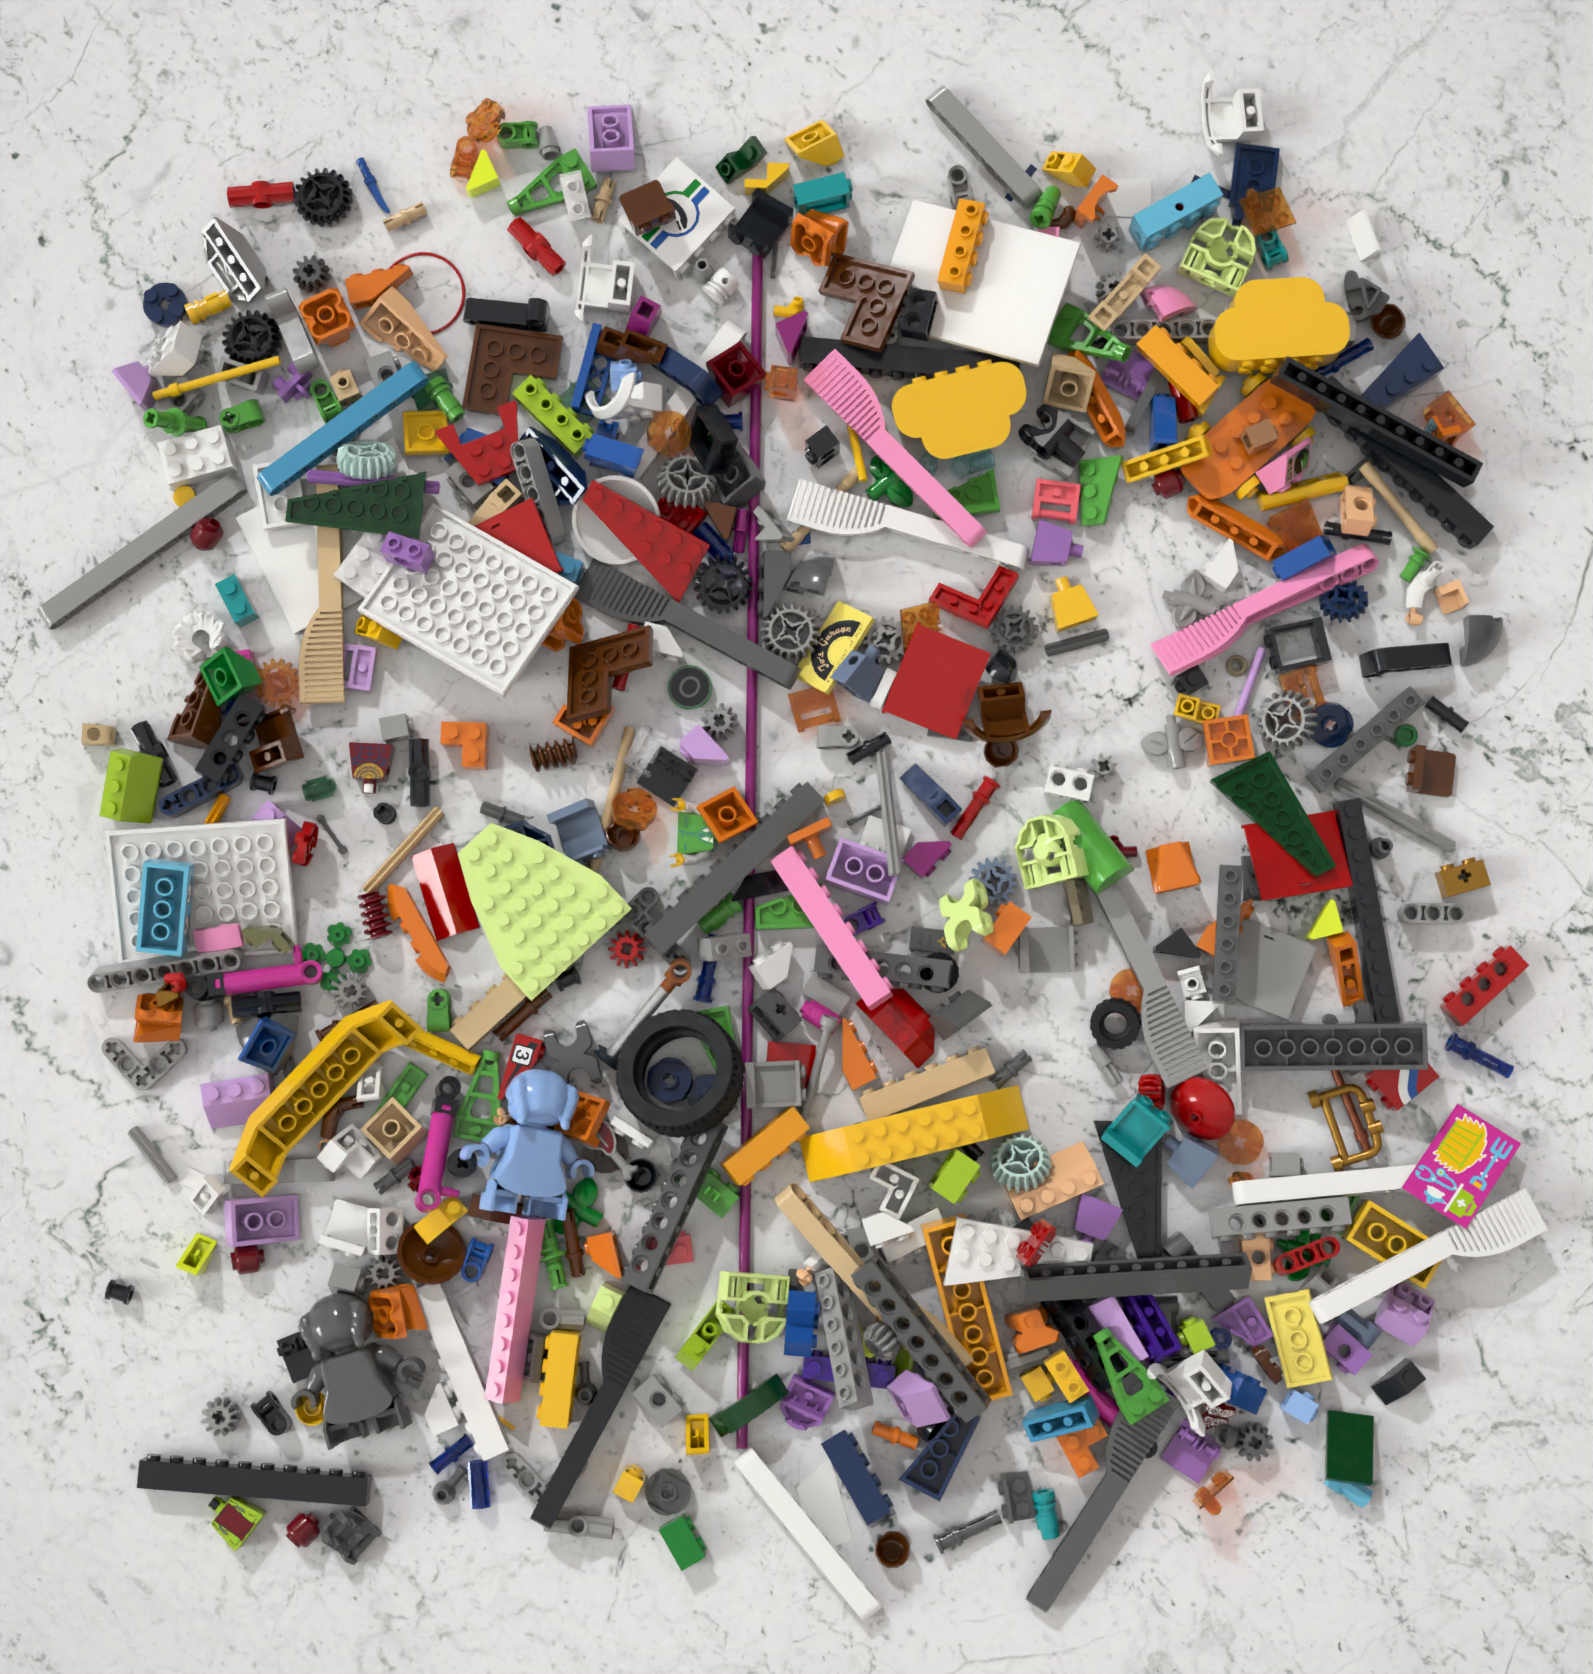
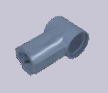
M1352 1309L1333 1319L1367 1350L1382 1333L1378 1327L1367 1319L1364 1320Z

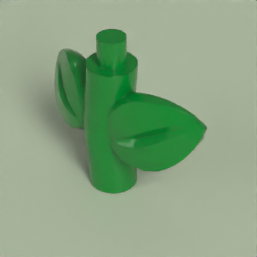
M875 455L870 463V473L877 481L865 490L869 499L877 501L886 493L892 504L900 507L911 506L913 503L911 489L878 455Z
M588 1177L581 1180L574 1187L572 1194L567 1190L565 1191L568 1198L567 1208H574L577 1229L581 1221L596 1228L604 1216L601 1212L590 1207L598 1198V1190L594 1180ZM555 1219L554 1230L556 1233L564 1234L562 1220Z
M1300 1231L1301 1235L1296 1236V1241L1289 1238L1287 1241L1278 1238L1275 1246L1283 1249L1282 1253L1284 1254L1321 1239V1234H1309V1231ZM1304 1250L1302 1257L1305 1261L1310 1262L1311 1256L1309 1252ZM1331 1258L1314 1266L1319 1267L1323 1263L1326 1267H1329ZM1288 1260L1285 1263L1286 1270L1290 1269V1263ZM1311 1266L1287 1275L1288 1279L1300 1281L1309 1275Z

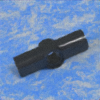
M145 720L133 725L129 730L140 749L139 752L163 758L159 782L160 788L174 784L179 778L168 760L167 750L162 742L158 741L149 722Z
M409 739L410 767L408 774L410 777V806L427 807L430 806L431 778L429 739ZM419 767L425 769V774L422 778L415 777V770Z
M260 991L252 996L231 997L232 1018L257 1016L258 1018L267 1016L271 1018L272 1013L301 1012L300 991L285 993Z

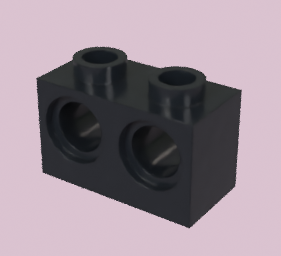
M910 287L909 294L905 295L903 300L904 314L900 315L898 320V328L901 331L902 337L923 341L929 340L938 304V297L935 291ZM918 301L925 302L922 306H915ZM912 322H920L918 326L910 327Z
M826 425L805 440L804 450L806 454L804 456L812 466L815 464L819 469L840 453V442Z

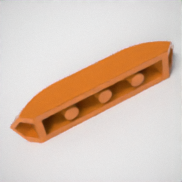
M1081 351L1069 352L1067 356L1077 358L1096 371L1086 412L1103 443L1110 448L1124 447L1126 433L1123 419L1097 370Z
M1202 495L1188 497L1187 512L1191 518L1228 539L1230 538L1235 543L1267 561H1273L1286 554L1283 541L1260 523L1219 500H1207Z
M389 884L387 903L393 921L401 918L402 921L399 924L405 934L409 933L413 939L410 942L416 954L419 952L421 954L415 961L430 977L445 983L451 966L410 892L404 887Z

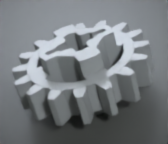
M882 616L881 622L875 619L874 626L870 628L865 636L867 640L862 641V646L871 645L878 650L887 652L888 655H878V664L886 660L887 665H890L891 659H894L896 663L899 662L898 655L904 657L905 652L903 649H907L909 645L905 641L910 640V636L904 635L907 632V627L901 629L902 621L894 623V617L886 621L885 617ZM884 627H891L895 630H886ZM876 631L877 640L871 643L872 634ZM883 636H885L886 639L891 638L889 645H887L885 642L881 643ZM901 638L900 647L896 650L894 643Z

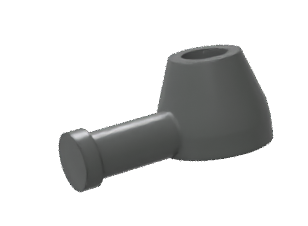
M589 1361L578 1362L581 1383L575 1390V1398L582 1405L592 1404L598 1393L596 1386L590 1382ZM583 1391L589 1393L588 1399L582 1398L581 1393Z
M459 1465L448 1481H441L434 1486L432 1496L436 1503L446 1505L453 1501L456 1495L455 1486L468 1473L465 1467ZM444 1491L446 1498H440L439 1492Z

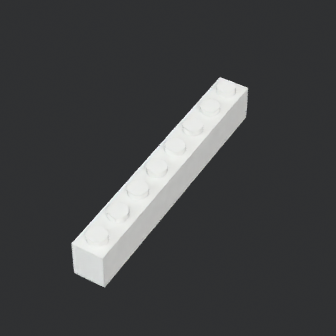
M444 1283L437 1285L426 1284L415 1289L427 1328L432 1336L429 1338L434 1351L438 1350L440 1368L443 1372H447L449 1380H447L448 1387L451 1393L455 1392L457 1396L456 1406L461 1415L464 1414L467 1420L465 1428L469 1436L473 1435L476 1442L474 1449L477 1456L482 1457L483 1461H486L510 1450L511 1444L494 1403L491 1400L485 1399L486 1384Z

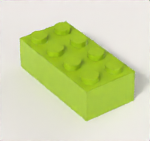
M952 1148L927 1185L951 1203L955 1204L956 1201L961 1203L968 1193L965 1188L969 1182L974 1184L980 1176L981 1171L978 1170L980 1165L959 1150Z

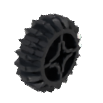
M325 167L322 173L317 168H315V174L313 175L307 171L308 178L300 177L302 184H296L298 191L294 192V197L297 199L294 201L296 207H299L297 212L299 215H303V219L306 222L310 220L313 226L318 222L319 226L323 228L325 222H327L328 226L332 227V221L334 220L340 224L339 217L346 218L347 215L344 211H351L349 204L353 203V198L350 196L353 194L351 188H348L350 186L348 180H344L342 174L337 175L334 169L329 173ZM320 184H332L333 186L323 187ZM314 188L313 195L307 201L310 191ZM319 192H321L323 196L326 197L328 204H326L325 201L322 200ZM340 194L337 204L333 207L334 200L337 199V195ZM321 208H324V209L327 210V211H324V212L314 211V209H315V210H318V209H321Z
M247 310L246 316L238 312L239 319L236 320L234 317H231L233 324H226L225 326L229 331L222 332L223 337L226 338L222 341V344L226 346L224 351L227 355H230L229 359L246 365L272 358V355L278 356L279 352L275 348L282 347L281 342H279L282 339V335L278 333L280 331L279 326L275 325L273 318L268 319L269 316L266 313L261 315L258 310H255L253 315L250 310ZM250 325H260L264 329L252 330ZM243 330L242 336L237 339L238 334ZM249 333L254 337L255 347H254V345H253L252 343H250V342H251V339H250L251 337H250ZM267 338H268V342H267L266 346L264 347V349L262 350V349H261L262 344H263L265 341H267ZM253 350L255 354L246 355L239 351Z
M716 554V561L708 557L709 565L702 562L700 566L703 570L696 569L695 573L699 577H694L693 579L694 583L699 584L693 588L694 591L700 592L696 595L697 600L705 598L701 605L704 607L709 603V611H713L714 607H718V614H721L722 608H725L726 613L729 614L731 606L735 611L739 610L737 603L744 606L746 602L743 598L750 599L751 594L747 591L753 590V585L747 584L753 581L752 576H746L750 573V569L742 570L745 563L742 561L737 565L736 556L733 557L732 561H729V554H725L724 560H721L720 554ZM719 568L731 569L735 574H724ZM712 571L715 582L706 589L705 579ZM740 579L742 587L739 593L733 596L731 586ZM720 580L727 581V589L726 587H719ZM710 594H722L727 600L714 598Z

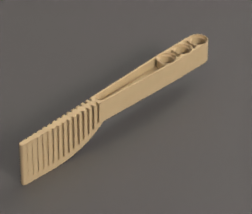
M337 464L316 466V470L340 472ZM316 483V494L342 489V485ZM317 526L319 608L307 625L300 647L299 703H345L344 584L333 576L343 562V529Z
M795 1183L788 1185L775 1197L777 1206L876 1317H879V1321L883 1322L879 1311L869 1304L867 1296L861 1289L855 1286L851 1277L855 1269L864 1261L806 1193ZM872 1281L876 1287H881L879 1282ZM886 1299L890 1305L895 1306L894 1301ZM919 1306L963 1364L967 1367L973 1362L972 1356L950 1330L933 1314ZM901 1317L904 1323L910 1324L908 1319ZM915 1336L919 1342H924L920 1336ZM902 1344L904 1346V1349L907 1350L910 1354V1351L907 1349V1347L904 1344ZM930 1354L933 1360H938L935 1355ZM944 1373L947 1378H953L949 1373Z

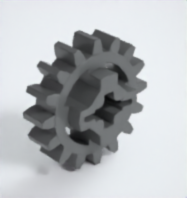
M1011 605L1009 611L1003 607L1001 610L1002 615L998 613L995 617L997 621H993L991 624L995 628L990 630V634L996 635L992 639L993 643L999 641L998 649L1004 646L1006 647V653L1013 649L1014 653L1017 654L1019 648L1025 652L1027 650L1026 644L1032 646L1034 642L1031 638L1036 639L1038 636L1037 633L1033 632L1039 628L1038 625H1033L1036 617H1029L1030 610H1027L1025 613L1022 612V606L1015 610L1014 606ZM1008 616H1019V617H1018L1017 619H1010ZM1025 622L1028 625L1029 634L1024 630ZM1018 623H1020L1017 632L1015 631L1013 634L1011 633V635L1008 636L1011 627L1013 628L1015 627V625L1017 626ZM1000 625L1004 629L1005 634L1003 637L1001 636L999 631ZM1012 640H1018L1020 643L1013 644L1009 642Z

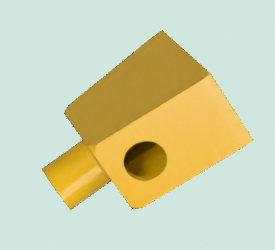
M1068 576L1055 580L1059 592L1053 593L1050 601L1057 633L1097 619L1099 616L1082 584L1071 587Z

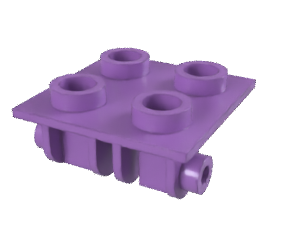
M1132 350L1129 359L1125 363L1110 359L1101 379L1104 385L1138 401L1155 367L1143 355Z
M1184 1419L1160 1459L1199 1484L1213 1460L1219 1458L1221 1446L1206 1433L1204 1437L1198 1435L1191 1429L1190 1423Z

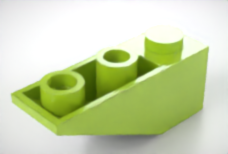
M717 1301L674 1357L691 1371L697 1367L723 1332L716 1316ZM723 1301L722 1313H735V1310Z

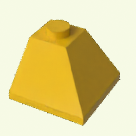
M823 119L784 138L785 143L799 158L823 166L834 165L839 159L845 157L837 134Z

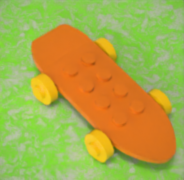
M1259 372L1255 376L1251 374L1243 381L1244 386L1240 393L1245 399L1214 427L1211 428L1205 420L1200 425L1195 423L1187 431L1189 435L1184 441L1200 435H1206L1211 444L1212 456L1181 466V473L1207 500L1221 499L1230 495L1239 487L1240 489L1234 495L1240 501L1246 496L1250 499L1258 492L1257 486L1261 483L1257 475L1249 479L1255 472L1294 438L1295 440L1290 444L1291 448L1308 437L1312 440L1311 444L1314 442L1312 437L1317 431L1312 426L1303 431L1316 413L1312 405L1270 383L1271 378L1265 381L1267 377L1263 373ZM1269 419L1278 431V440L1273 446L1248 455L1239 435L1245 428Z

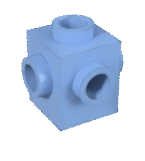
M630 359L611 361V391H618L621 379L629 373H635L634 385L642 382V369H638V363H634Z

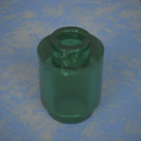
M329 775L307 780L305 784H302V790L306 801L312 800V802L333 797L334 791H337V786L334 778L330 779Z

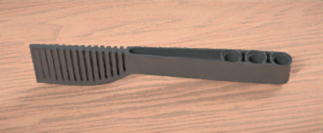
M595 558L591 561L578 584L580 589L574 598L612 618L633 624L644 625L645 621L654 624L667 623L786 689H792L802 671L791 662Z
M1138 1379L1128 1395L1132 1396L1143 1388V1382ZM1166 1391L1164 1392L1169 1401L1132 1425L1128 1423L1120 1409L1117 1412L1107 1439L1106 1473L1027 1594L1026 1600L1045 1613L1052 1606L1127 1488L1130 1480H1132L1133 1475L1139 1469L1144 1458H1146L1181 1401Z

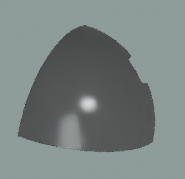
M821 556L800 563L791 571L782 590L803 595L805 591L825 596L836 558Z
M1468 615L1463 619L1465 646L1459 649L1461 667L1470 666L1482 661L1495 649L1503 631L1502 617L1493 618L1492 615Z
M286 1013L271 1014L270 1019L294 1031L296 1035L274 1073L266 1072L277 1076L288 1061L298 1032L299 1016ZM257 1016L249 1018L236 1026L237 1037L242 1049L260 1020Z

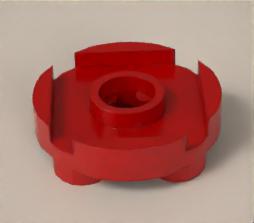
M304 821L301 831H297L294 839V844H297V850L293 853L292 863L305 867L310 864L313 858V854L310 853L313 847L316 848L319 826H316L317 823Z

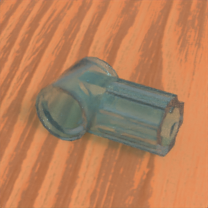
M989 448L955 457L950 466L951 475L954 478L963 479L967 475L995 468L993 452ZM963 463L966 466V470H958L955 464Z

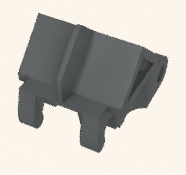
M1353 270L1346 272L1344 289L1348 308L1351 307L1352 311L1356 309L1362 311L1360 315H1355L1356 323H1361L1373 315L1380 314L1390 296L1383 292L1382 288L1367 279L1358 278L1357 272Z
M353 1506L347 1512L341 1510L337 1516L333 1513L328 1515L327 1518L330 1524L320 1534L321 1541L324 1544L338 1551L345 1562L355 1565L358 1562L357 1558L376 1537L382 1535V1531ZM355 1532L364 1536L351 1551L347 1545L348 1540Z

